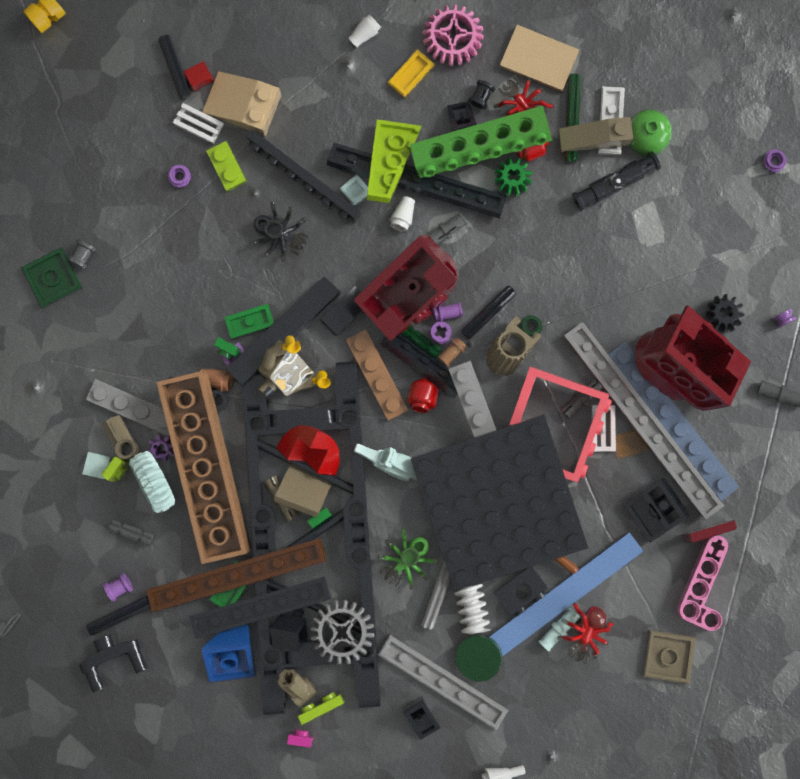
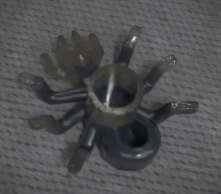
M273 201L270 202L274 220L265 215H260L254 220L255 230L267 237L250 241L249 244L252 246L273 240L271 247L265 253L267 258L274 251L278 240H280L281 260L285 261L284 241H288L291 252L299 256L300 253L295 251L293 247L297 250H303L304 248L299 243L306 244V241L300 236L309 238V236L302 232L290 235L289 232L298 229L305 223V218L299 220L294 226L284 229L291 218L293 208L289 207L286 218L281 224L278 219L275 203Z

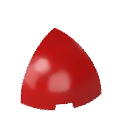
M300 425L290 429L280 440L277 449L287 460L306 461L317 474L336 475L340 461L339 449L336 442L325 432L311 426Z

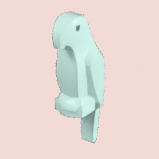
M360 444L355 445L354 452L365 457L375 467L390 476L402 481H418L411 462L412 457L396 453V450L391 447L376 451Z

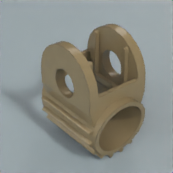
M517 316L509 323L503 333H500L486 353V366H489V371H493L494 375L498 374L500 377L506 375L507 377L509 374H513L542 336L535 332L530 337L517 327L521 322ZM511 335L518 337L522 341L524 347L520 353L506 343V340Z

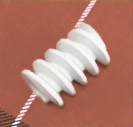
M483 584L464 587L454 593L455 596L462 597L461 600L456 602V605L464 606L463 609L458 611V614L465 615V618L460 620V623L467 625L466 628L461 630L462 633L475 634L491 630L484 628V626L490 623V620L482 619V617L488 614V611L481 610V607L485 606L486 602L479 600L485 593L477 591Z

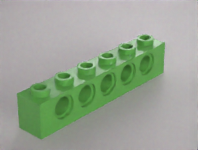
M539 106L412 143L410 146L420 178L432 177L444 171H453L465 165L477 164L479 161L489 158H498L503 154L518 152L534 145H543L548 141H552L544 108Z

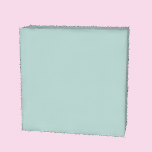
M355 175L339 188L354 207L367 197L368 187L358 175Z
M88 452L83 474L105 479L101 475L111 462L112 457Z

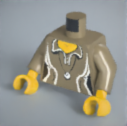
M289 335L285 338V343L278 340L273 347L265 351L259 372L266 381L258 388V391L266 398H269L275 390L285 396H289L292 393L315 387L316 384L320 388H328L331 382L330 378H327V373L323 370L319 371L316 377L313 376L315 373L297 354L301 349L300 342L295 341L294 337Z

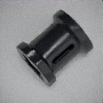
M477 80V88L473 96L469 97L468 102L477 108L485 110L488 106L486 103L496 88L484 80Z

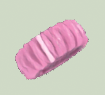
M456 4L453 5V10H449V7L446 5L444 6V12L436 9L437 16L431 14L429 16L431 22H425L427 30L423 31V36L426 37L423 43L428 46L427 53L434 52L432 56L434 60L439 56L441 57V64H444L445 60H449V66H453V61L457 60V64L462 65V58L469 62L470 55L476 56V49H481L482 44L479 41H482L484 37L480 33L483 31V26L478 25L480 21L478 17L473 18V11L465 13V6L461 8V11H458ZM451 20L449 26L436 30L442 23ZM457 21L464 23L470 32H467L466 29H461ZM455 27L454 33H456V36L454 38V43L452 44V38H450V35L452 32V28ZM436 39L447 43L449 50L441 47ZM470 41L467 46L455 51L458 44Z

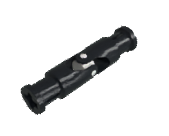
M649 152L648 156L639 161L634 160L626 164L619 173L618 171L609 173L589 184V187L579 193H572L574 203L582 212L585 209L584 207L595 201L600 202L619 192L625 187L624 184L636 183L644 179V175L654 170H661L659 159L654 152ZM607 178H609V184L615 189L612 192H608L604 188V182Z

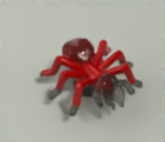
M513 76V79L517 84L512 80H507L509 87L502 84L503 90L501 88L497 89L503 96L513 97L514 101L503 100L493 105L495 109L503 105H517L509 110L505 116L512 115L514 112L519 113L536 108L537 105H542L545 108H554L553 104H548L544 100H532L537 94L545 91L544 87L536 89L525 98L531 82L529 77L525 83L523 93L519 94L520 81L516 76Z
M574 602L572 605L581 618L575 624L564 618L561 619V622L574 628L579 635L557 636V639L572 642L579 640L577 644L571 646L567 655H571L572 659L576 655L575 661H582L584 659L583 663L587 664L590 658L587 644L592 647V655L596 659L600 652L592 639L608 645L607 640L597 635L609 632L611 630L610 627L614 624L609 622L605 625V628H601L606 623L604 610L591 606L585 615L577 603Z

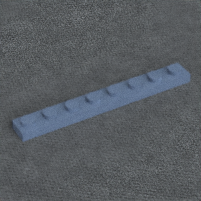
M625 341L609 353V357L720 501L739 488L738 484L670 397L661 393L658 388L654 387L640 374L635 362V353Z

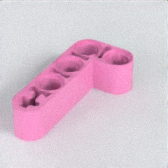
M713 536L704 541L676 608L679 618L709 631H715L722 625L720 613L704 606L728 550V542L722 536ZM718 541L717 545L720 546V550L713 552L714 547L711 546V543ZM712 553H713L712 556H713V557H717V558H716V560H715V559H713V558L706 557V554H712ZM705 561L710 562L712 565V570L708 574L703 573L701 569ZM699 582L703 587V591L700 595L696 596L692 591V587L695 583ZM687 604H691L694 608V612L690 617H686L683 613V608ZM711 613L715 617V623L708 627L705 624V617Z

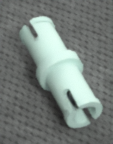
M569 608L557 623H552L553 627L538 642L546 650L550 651L563 636L568 635L566 632L571 628L567 625L568 622L575 624L581 617Z

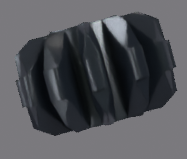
M724 294L722 300L717 295L714 297V302L710 301L707 303V306L711 309L704 312L705 315L711 316L707 322H714L713 328L715 330L720 326V331L723 334L726 333L727 328L733 332L735 325L740 326L742 324L739 318L745 316L744 312L738 311L743 307V304H734L737 300L736 297L729 301L728 294ZM726 309L728 311L726 315L729 316H727L726 318H722V312L720 311Z

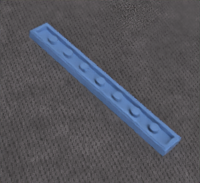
M627 533L580 568L577 573L565 579L542 599L533 603L526 611L514 617L488 638L496 641L504 656L641 554L643 550L632 535Z

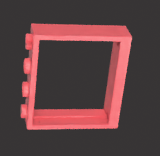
M530 366L509 425L521 421L536 377L600 399L574 473L563 469L566 479L578 482L580 477L584 479L588 469V465H585L587 456L592 457L596 447L593 439L595 434L600 435L604 422L600 420L603 412L608 413L612 400L608 399V393Z

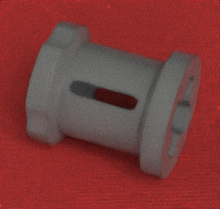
M78 239L76 242L78 245L73 254L68 256L67 260L85 269L89 256L92 252H95L96 248Z

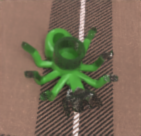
M402 528V552L389 540L385 541L401 558L378 555L377 559L397 562V566H385L380 571V574H383L389 569L385 574V580L392 577L389 584L396 582L399 578L395 585L397 588L402 582V570L405 569L410 590H414L409 566L425 580H428L429 577L416 564L418 562L438 564L439 560L420 558L427 553L429 548L427 540L423 537L412 539L407 547L406 530Z

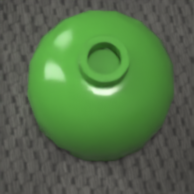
M646 109L638 112L631 119L633 140L629 147L635 153L642 156H648L649 152L659 154L668 146L672 137V126L669 119L663 113L657 110Z

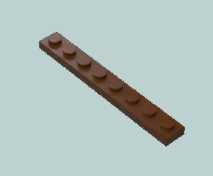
M315 539L147 589L146 592L151 611L157 612L320 564L327 560L321 539Z

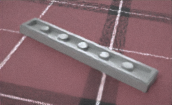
M392 635L388 637L378 653L386 661L495 730L498 729L509 711Z

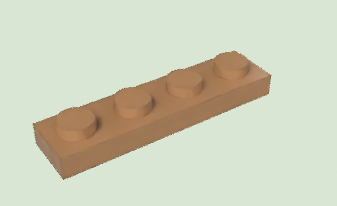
M367 330L346 339L387 420L390 421L407 412L408 408Z

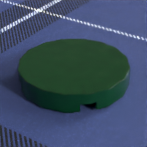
M481 634L472 635L463 640L456 652L458 669L465 677L478 682L487 681L498 673L503 660L501 648L496 641Z

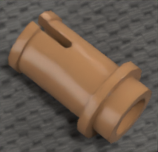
M458 337L455 340L452 339V343L438 356L448 367L461 352L465 353L464 349L467 346Z

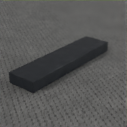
M398 334L392 341L387 337L382 340L380 345L452 398L457 396L456 387L446 366L402 334Z

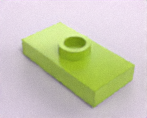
M114 457L101 476L108 481L117 482L126 473L129 463L124 459Z

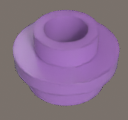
M777 149L768 151L763 158L764 167L770 172L781 171L786 165L785 154ZM771 158H776L778 160V164L773 165L771 163Z
M175 165L169 170L168 180L174 187L182 188L190 182L191 174L187 167ZM182 173L184 177L182 180H176V175Z

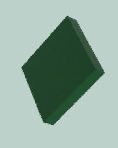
M62 247L21 267L42 309L83 288Z

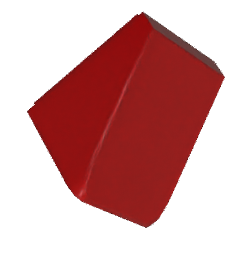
M204 61L184 71L194 91L214 82Z

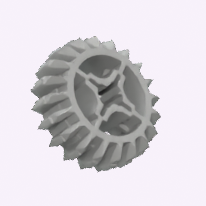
M338 600L334 601V609L329 604H326L325 608L328 612L325 613L320 609L318 614L322 619L313 618V622L319 624L318 627L310 628L312 632L318 633V635L311 637L312 641L319 640L320 642L314 646L315 650L322 646L324 650L320 653V656L323 657L328 652L330 654L328 661L332 662L334 656H336L337 664H341L342 657H345L346 663L350 664L351 655L358 661L360 659L358 651L364 655L367 653L366 649L362 646L371 647L372 645L370 641L366 640V637H374V633L367 632V629L373 628L374 624L366 625L365 621L371 618L368 614L365 617L360 615L365 610L363 607L358 612L354 609L357 606L355 602H353L351 608H347V600L343 601V607H339ZM340 612L352 615L345 623H339L331 617V615ZM357 620L362 629L360 642L355 639L351 632V628ZM325 622L333 630V637L328 643H326L323 635ZM348 623H351L346 631L348 637L344 638L342 636V638L339 637L334 641L339 632L337 627L341 626L343 628V626L346 627ZM340 641H345L354 647L349 651L333 649Z

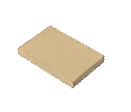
M517 25L501 61L500 68L562 92L579 49Z

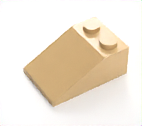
M218 71L203 113L248 131L253 129L259 135L266 137L282 95L278 87L259 80Z

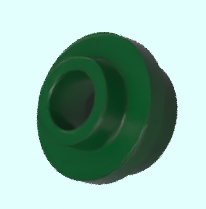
M528 315L521 320L519 328L532 337L535 332L541 333L542 322L538 317ZM527 324H534L535 329L529 331L526 327Z

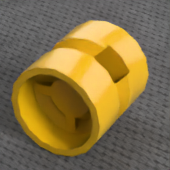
M37 0V4L31 3L23 10V13L41 34L51 27V21L57 22L66 14L56 0Z

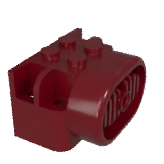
M429 235L419 236L354 301L384 335L392 341L398 334L403 333L410 326L424 322L431 316V311L435 307H440L448 299L447 296L454 290L458 279L456 264L452 257L443 251Z
M685 306L681 315H670L663 327L643 334L635 348L636 366L640 374L649 383L658 388L661 393L670 397V399L676 401L686 400L690 405L702 411L730 407L751 363L725 336L716 331L711 323L705 321L690 306Z

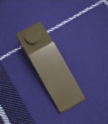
M631 117L605 119L558 129L561 152L628 146L633 140Z

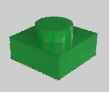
M219 337L214 343V346L219 349L217 353L228 359L231 356L237 358L241 352L239 347Z
M321 508L317 518L310 515L311 519L308 520V523L314 529L333 515L328 508Z

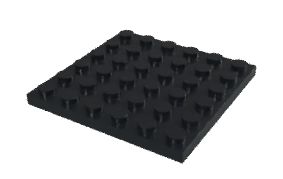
M544 414L411 458L455 591L588 549Z

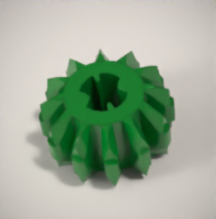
M511 158L507 159V165L500 162V169L495 170L494 173L498 176L494 179V183L501 184L498 191L502 192L506 188V196L508 197L511 191H514V195L518 197L519 189L526 193L528 190L526 185L532 184V180L528 178L532 176V171H525L528 168V164L524 163L520 166L521 159L517 158L515 164H513ZM510 174H511L512 176H514L515 174L518 175L517 181H516L515 179H512V180L510 181V180H509Z

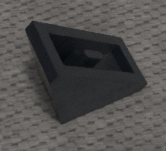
M468 101L447 105L452 132L477 125Z
M423 696L402 708L405 717L420 740L440 729Z

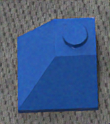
M249 625L221 631L202 647V655L209 682L255 677Z

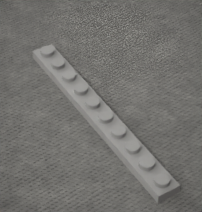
M581 322L565 334L564 338L597 381L603 386L610 398L703 519H708L724 507L720 499L586 325Z

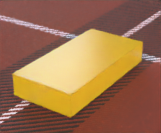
M417 49L388 81V85L405 99L434 67V63Z

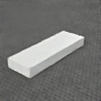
M602 86L600 120L623 118L625 88ZM622 146L598 148V155L620 156Z

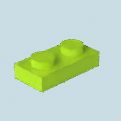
M227 141L206 151L226 192L247 183Z
M332 692L322 697V703L316 706L314 703H310L301 708L302 713L298 715L301 724L303 725L344 704L345 701L342 694L335 695Z

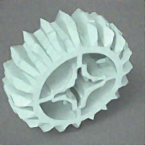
M145 451L130 459L129 465L152 510L159 513L170 509L174 505L175 499L165 476L152 454Z

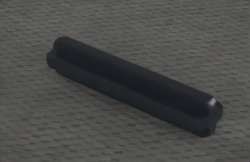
M169 34L162 35L158 42L178 95L181 99L188 98L192 92L172 38Z
M509 285L506 286L462 329V334L466 338L471 339L516 295L515 290Z
M148 596L87 624L88 633L91 636L96 635L151 608Z

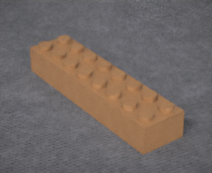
M207 370L158 381L157 386L201 564L247 554L251 547Z

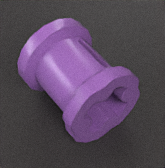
M437 322L432 326L431 339L434 343L443 345L450 340L451 328L447 323ZM438 328L441 331L446 330L445 338L435 336Z
M125 573L120 574L118 579L109 584L107 582L103 584L104 590L112 602L116 601L118 596L127 591H134Z

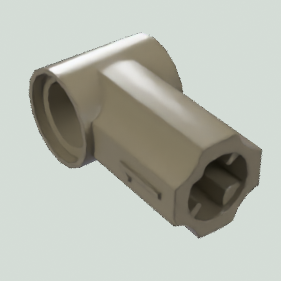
M121 415L112 417L102 424L118 457L130 461V459L140 453V447L134 441ZM131 444L132 452L125 456L123 448Z
M285 669L279 674V681L277 683L287 692L298 707L304 705L318 692L305 676L302 678L293 669Z

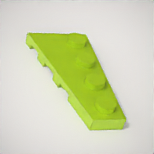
M377 119L366 200L390 203L412 152L410 144L416 142L421 126Z

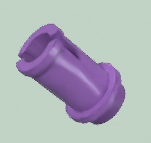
M461 303L437 306L433 309L435 321L443 322L446 319L463 317Z

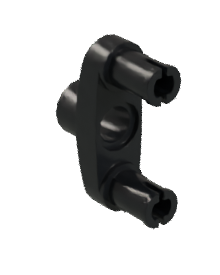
M113 633L93 641L98 653L79 665L82 674L85 673L93 693L105 688L98 670L99 664L124 653L128 655L136 674L148 669L141 651L143 647L140 640L136 639L117 644Z

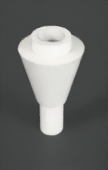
M523 765L510 769L484 768V774H481V778L512 779L513 777L525 774V768Z

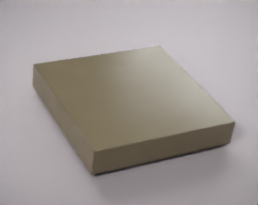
M290 464L277 490L274 501L317 518L332 484Z
M649 630L642 676L690 684L696 637Z

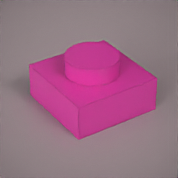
M295 729L294 733H289L287 744L310 748L313 735H308L309 731Z

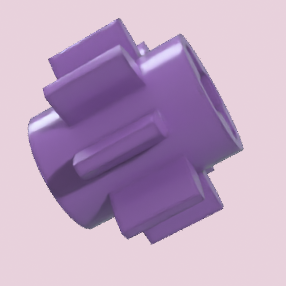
M158 433L156 435L157 440H149L152 447L148 452L155 456V461L158 458H162L166 462L168 455L174 456L170 435L162 437V434ZM161 443L165 445V446H164V451H161V450H160V448H161L160 444H161Z

